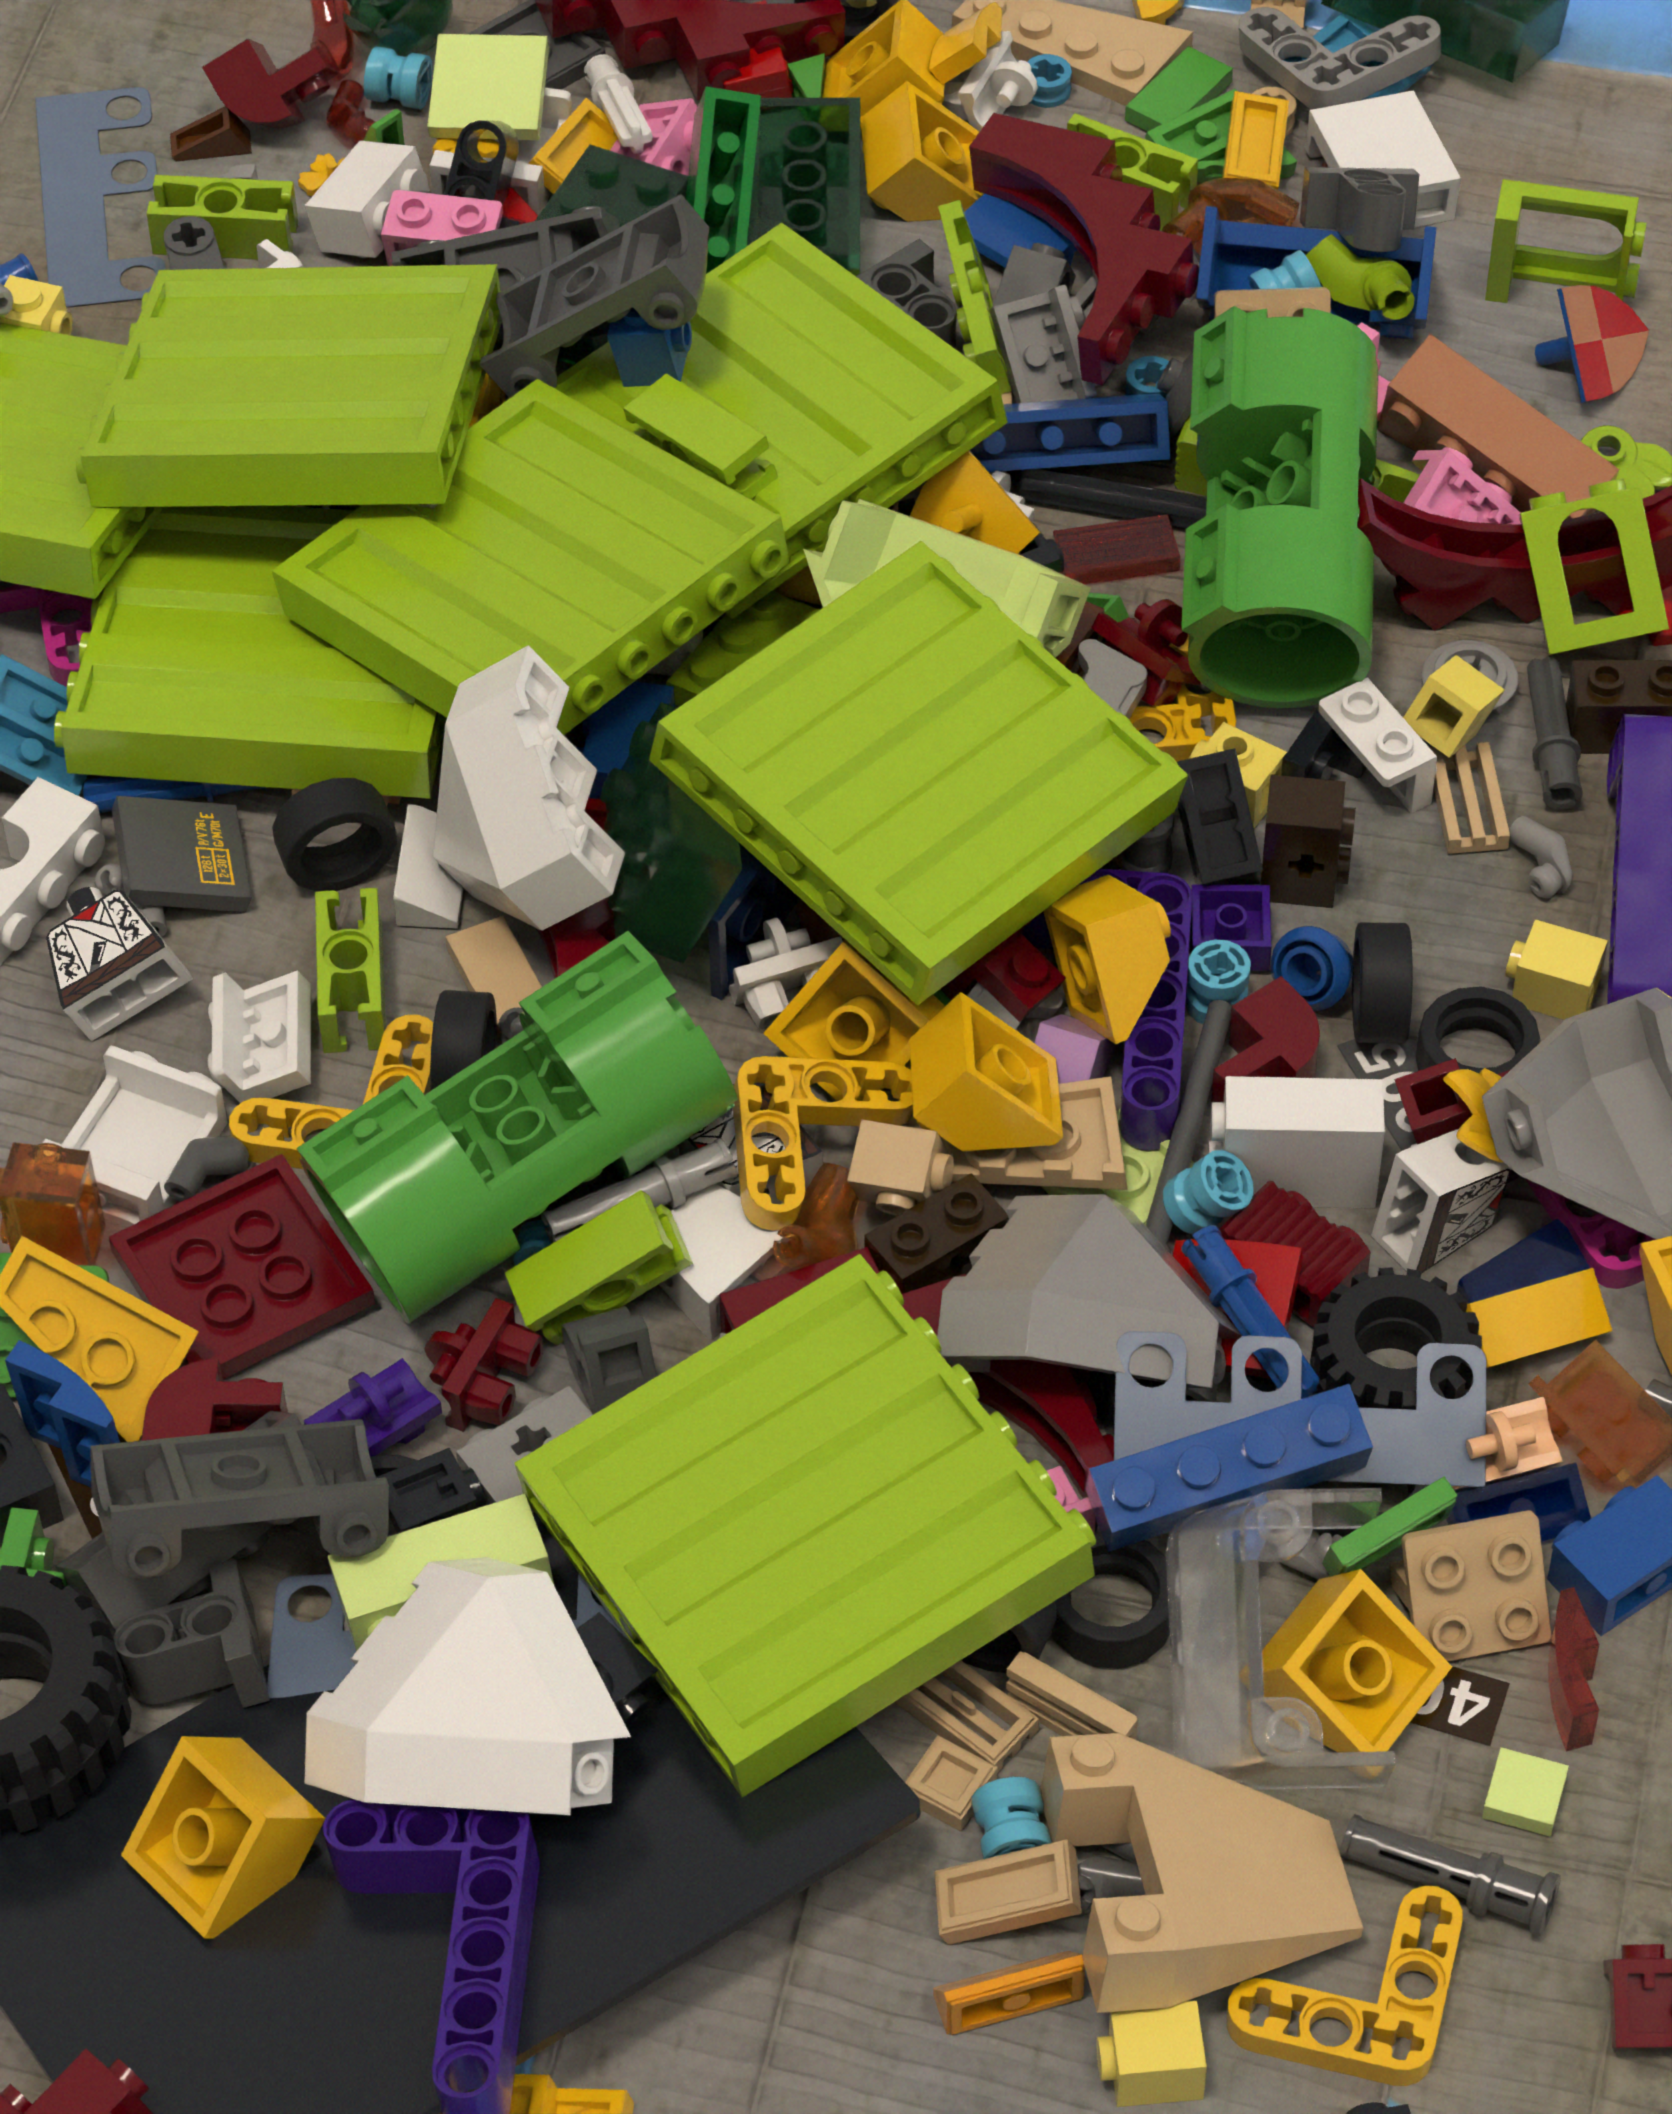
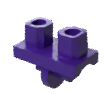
M402 1358L372 1378L364 1372H360L350 1378L348 1381L350 1392L305 1419L304 1425L362 1419L365 1425L369 1455L372 1457L395 1443L407 1444L425 1432V1424L442 1414L441 1401L420 1383L410 1366Z

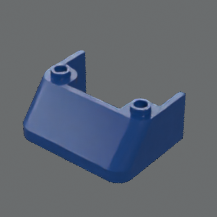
M1206 206L1196 296L1197 303L1200 308L1210 310L1209 320L1215 319L1214 295L1217 291L1250 290L1249 275L1263 268L1273 270L1281 266L1284 257L1298 250H1301L1306 255L1325 237L1333 234L1358 257L1388 258L1402 265L1408 271L1412 280L1411 292L1414 295V306L1406 317L1399 320H1391L1382 314V310L1368 311L1346 306L1331 298V314L1342 317L1353 324H1360L1362 322L1369 326H1380L1379 332L1382 337L1413 339L1414 329L1426 328L1437 227L1425 226L1424 239L1402 237L1401 248L1396 251L1374 252L1351 246L1338 231L1220 220L1218 207Z

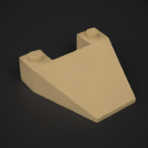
M1120 1733L1050 1737L1040 1791L1052 1843L1066 1839L1073 1846L1132 1843L1146 1894L1093 1899L1082 1957L1097 2013L1169 2008L1361 1938L1363 1925L1329 1820Z

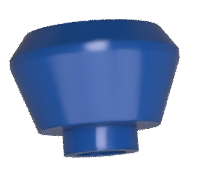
M1302 926L1287 932L1275 945L1271 957L1273 981L1282 976L1308 1002L1313 1011H1321L1336 1004L1344 996L1353 972V957L1348 945L1337 935L1314 926Z

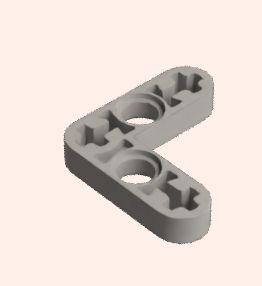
M1255 8L1244 13L1239 19L1241 51L1310 109L1360 101L1432 65L1441 55L1440 25L1435 20L1420 15L1400 19L1334 53L1330 52L1287 15L1275 8ZM1290 57L1307 58L1300 62L1283 61ZM1370 61H1378L1384 63L1382 65L1373 67L1360 65L1362 63Z

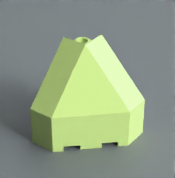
M861 499L858 500V503L842 500L839 511L830 524L828 541L824 552L804 549L822 607L824 608L916 543L922 541L938 556L947 559L956 571L979 592L994 600L1003 613L1027 634L1036 637L1055 658L1070 645L1091 587L1024 556Z

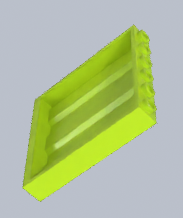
M780 223L706 274L705 286L698 310L692 320H690L692 343L687 353L681 383L767 436L769 448L757 458L761 461L766 459L773 463L778 476L760 491L752 501L781 516L790 563L735 604L730 610L726 611L725 614L733 619L805 568L808 562L804 549L824 552L828 541L830 524L837 515L842 500L858 503V500L861 499L884 508H889L1008 423L999 383L996 378L783 223ZM609 341L557 376V386L555 389L632 433L639 427L644 429L637 423L632 424L626 420L623 407L650 386L623 387Z
M497 264L159 270L150 292L143 294L142 311L138 321L130 325L129 342L125 352L119 353L117 356L116 373L112 383L106 384L104 387L103 404L99 414L91 418L90 435L84 448H79L77 452V477L81 484H87L91 507L445 504L486 374L485 370L480 366V361L483 356L492 354L502 323L496 303L497 294L501 292Z
M0 323V581L96 599L165 508L91 507L87 484H81L77 477L76 456L78 449L84 448L90 435L91 418L99 414L103 404L104 387L106 384L112 383L116 373L117 356L119 353L125 352L127 345Z
M536 379L468 428L445 504H438L434 509L415 504L361 505L271 571L286 617L446 718L450 712L459 683L529 645L570 687L556 727L565 735L668 655L688 642L710 623L730 610L769 578L776 575L790 563L781 516L543 381Z
M294 506L165 507L106 584L103 594H99L92 601V629L90 633L83 632L81 635L79 671H71L67 681L68 706L66 711H58L54 725L55 746L57 748H64L67 773L300 790L311 784L332 778H356L372 784L381 795L430 799L443 747L447 718L286 617L271 571L354 510Z
M922 541L916 543L658 721L649 759L916 1005L921 1004L1173 814L1188 774L1179 767L1172 756L1157 748L1133 726L1125 715L1116 712L1092 691L1082 677L1068 670L1044 648L1036 637L1027 634L1000 610L994 600L979 592L956 571L947 559L938 556Z
M858 1254L514 1462L523 1494L525 1493L530 1506L627 1640L658 1669L655 1675L656 1680L742 1798L1095 1576L1091 1547L1096 1544V1538L1088 1522L1074 1508L1066 1512L1054 1497L1057 1495V1491L1045 1468L1035 1459L1029 1463L1026 1462L1016 1449L1018 1446L1016 1436L1005 1418L997 1411L990 1415L978 1402L979 1392L968 1372L960 1364L950 1367L940 1354L942 1351L940 1342L928 1322L922 1317H918L915 1320L910 1317L902 1307L904 1299L892 1277L884 1270L876 1274L861 1254Z

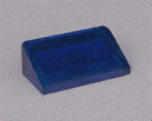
M1555 1219L1464 1275L1458 1282L1457 1292L1469 1304L1590 1269V1266L1568 1228L1559 1219Z
M1577 1462L1485 1484V1487H1474L1456 1492L1458 1495L1456 1503L1446 1520L1448 1525L1530 1510L1539 1519L1542 1542L1556 1538L1566 1526L1574 1521L1581 1520L1586 1523L1591 1519Z

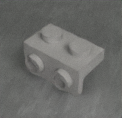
M1066 285L1057 286L1048 292L994 306L990 309L1016 403L1087 399L1097 396L1095 386H1098V384L1081 380L1077 336L1084 324V316L1077 297H1069Z

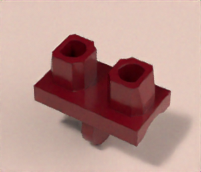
M1170 599L1160 600L1151 607L1146 603H1142L1135 610V618L1128 617L1121 622L1115 621L1105 613H1098L1091 629L1104 637L1102 643L1145 666L1147 671V688L1141 698L1144 702L1152 706L1168 705L1173 702L1183 683L1201 685V682L1196 678L1189 666L1188 655L1177 648L1182 646L1188 638V633L1182 631L1181 606Z
M495 1298L477 1330L468 1324L461 1323L455 1333L447 1331L434 1332L425 1344V1353L435 1365L429 1377L435 1384L443 1386L441 1388L442 1396L451 1407L445 1418L446 1426L464 1432L472 1418L499 1426L504 1424L513 1409L516 1399L515 1384L496 1378L503 1367L528 1377L533 1375L544 1353L542 1336L515 1323L513 1304Z

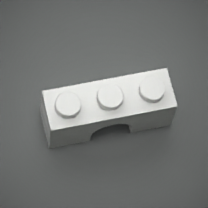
M39 777L36 778L2 817L10 857L20 862L9 868L0 869V966L13 951L21 949L26 944L34 926L49 909L56 908L63 901L68 887L86 867H91L97 862L105 846V837L98 805Z

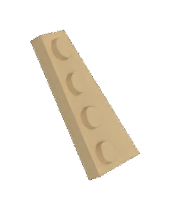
M965 0L952 14L953 28L988 4L996 2L1002 8L1001 31H1010L1013 38L1011 52L1014 58L1027 62L1030 58L1037 55H1058L1071 65V83L1124 106L1138 95L1188 46L1192 47L1193 31L1055 0Z
M1112 1077L1058 1084L1063 1138L1055 1145L961 1151L940 1137L949 1151L948 1154L952 1155L954 1160L951 1182H956L972 1173L980 1183L1127 1190ZM913 1115L908 1122L901 1125L922 1129Z

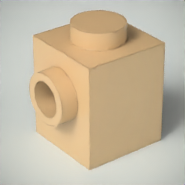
M861 1119L847 1182L860 1201L876 1203L875 1207L878 1210L898 1216L950 1186L953 1177L954 1160L953 1156L948 1154L949 1151L937 1131Z

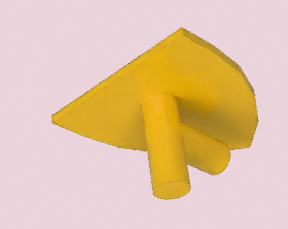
M970 450L928 479L923 485L910 513V517L1016 554L1020 553L1041 533Z

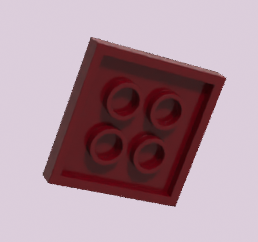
M283 1154L271 1158L108 1237L111 1252L141 1299L199 1331L182 1362L185 1366L200 1360L219 1359L223 1379L375 1305L373 1288Z

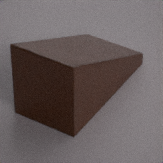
M226 106L170 134L171 153L175 161L252 154L250 130Z

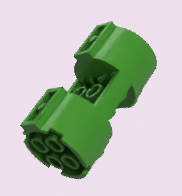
M1233 306L1194 332L1190 430L1197 433L1196 460L1201 474L1207 480L1206 516L1186 528L1182 631L1189 634L1188 661L1196 678L1207 688L1225 698L1253 706L1298 708L1317 705L1321 699L1356 682H1362L1372 665L1374 552L1366 535L1357 528V521L1360 515L1358 480L1361 478L1367 483H1371L1376 465L1378 401L1376 348L1372 340L1358 326L1328 312L1303 308V317L1285 316L1268 318L1267 308L1246 313Z
M629 931L520 1001L519 1004L523 1012L519 1014L523 1031L424 1095L407 1075L296 1148L301 1155L299 1160L308 1179L334 1222L378 1287L407 1323L410 1324L518 1252L520 1246L512 1230L514 1227L527 1219L540 1215L549 1204L582 1182L594 1179L609 1164H612L623 1178H629L735 1106L734 1102L738 1100L736 1091L711 1042L701 1026H695L684 1007L674 997L677 991L663 974L657 960Z

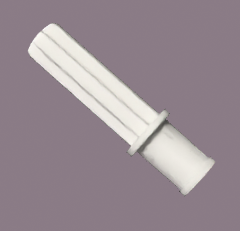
M599 54L592 57L586 63L584 72L588 75L585 76L586 81L592 87L591 98L593 103L605 112L622 147H630L633 154L644 152L643 146L652 141L653 134L634 99L632 81L619 71L617 62L611 56Z

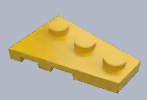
M21 1236L0 1274V1307L43 1352L59 1360L74 1371L95 1391L111 1413L118 1433L127 1442L139 1441L142 1437L146 1406L151 1394L164 1378L180 1368L199 1331L24 1236Z

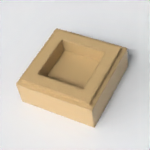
M937 1735L905 1783L918 1796L923 1812L962 1832L974 1814L971 1803L972 1795L986 1783L997 1780L998 1767Z

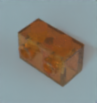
M13 1142L6 1167H0V1210L2 1214L0 1235L2 1243L9 1244L12 1253L21 1236H24L75 1265L95 1266L106 1224L90 1151L63 1148L53 1143L33 1145Z

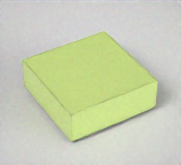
M1500 1747L1482 1818L1551 1837L1569 1765Z

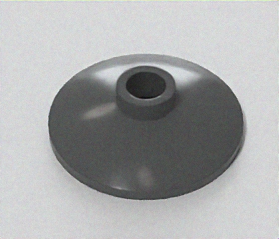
M1193 351L1184 362L1172 357L1166 365L1156 387L1158 390L1166 393L1165 399L1168 401L1169 441L1178 433L1191 413Z

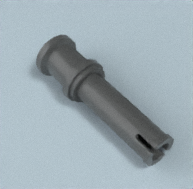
M1357 1814L1352 1816L1348 1824L1340 1851L1341 1858L1346 1860L1349 1858L1427 1886H1438L1453 1895L1467 1899L1466 1907L1471 1908L1472 1913L1484 1916L1488 1911L1528 1924L1530 1933L1542 1936L1548 1924L1561 1880V1875L1553 1872H1548L1543 1877L1505 1864L1503 1855L1495 1852L1490 1854L1483 1853L1479 1859L1430 1842L1424 1838L1363 1819L1362 1816Z

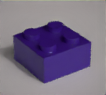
M1191 884V953L1194 948L1203 942L1214 939L1228 940L1238 944L1247 952L1251 961V971H1269L1272 947L1270 885Z

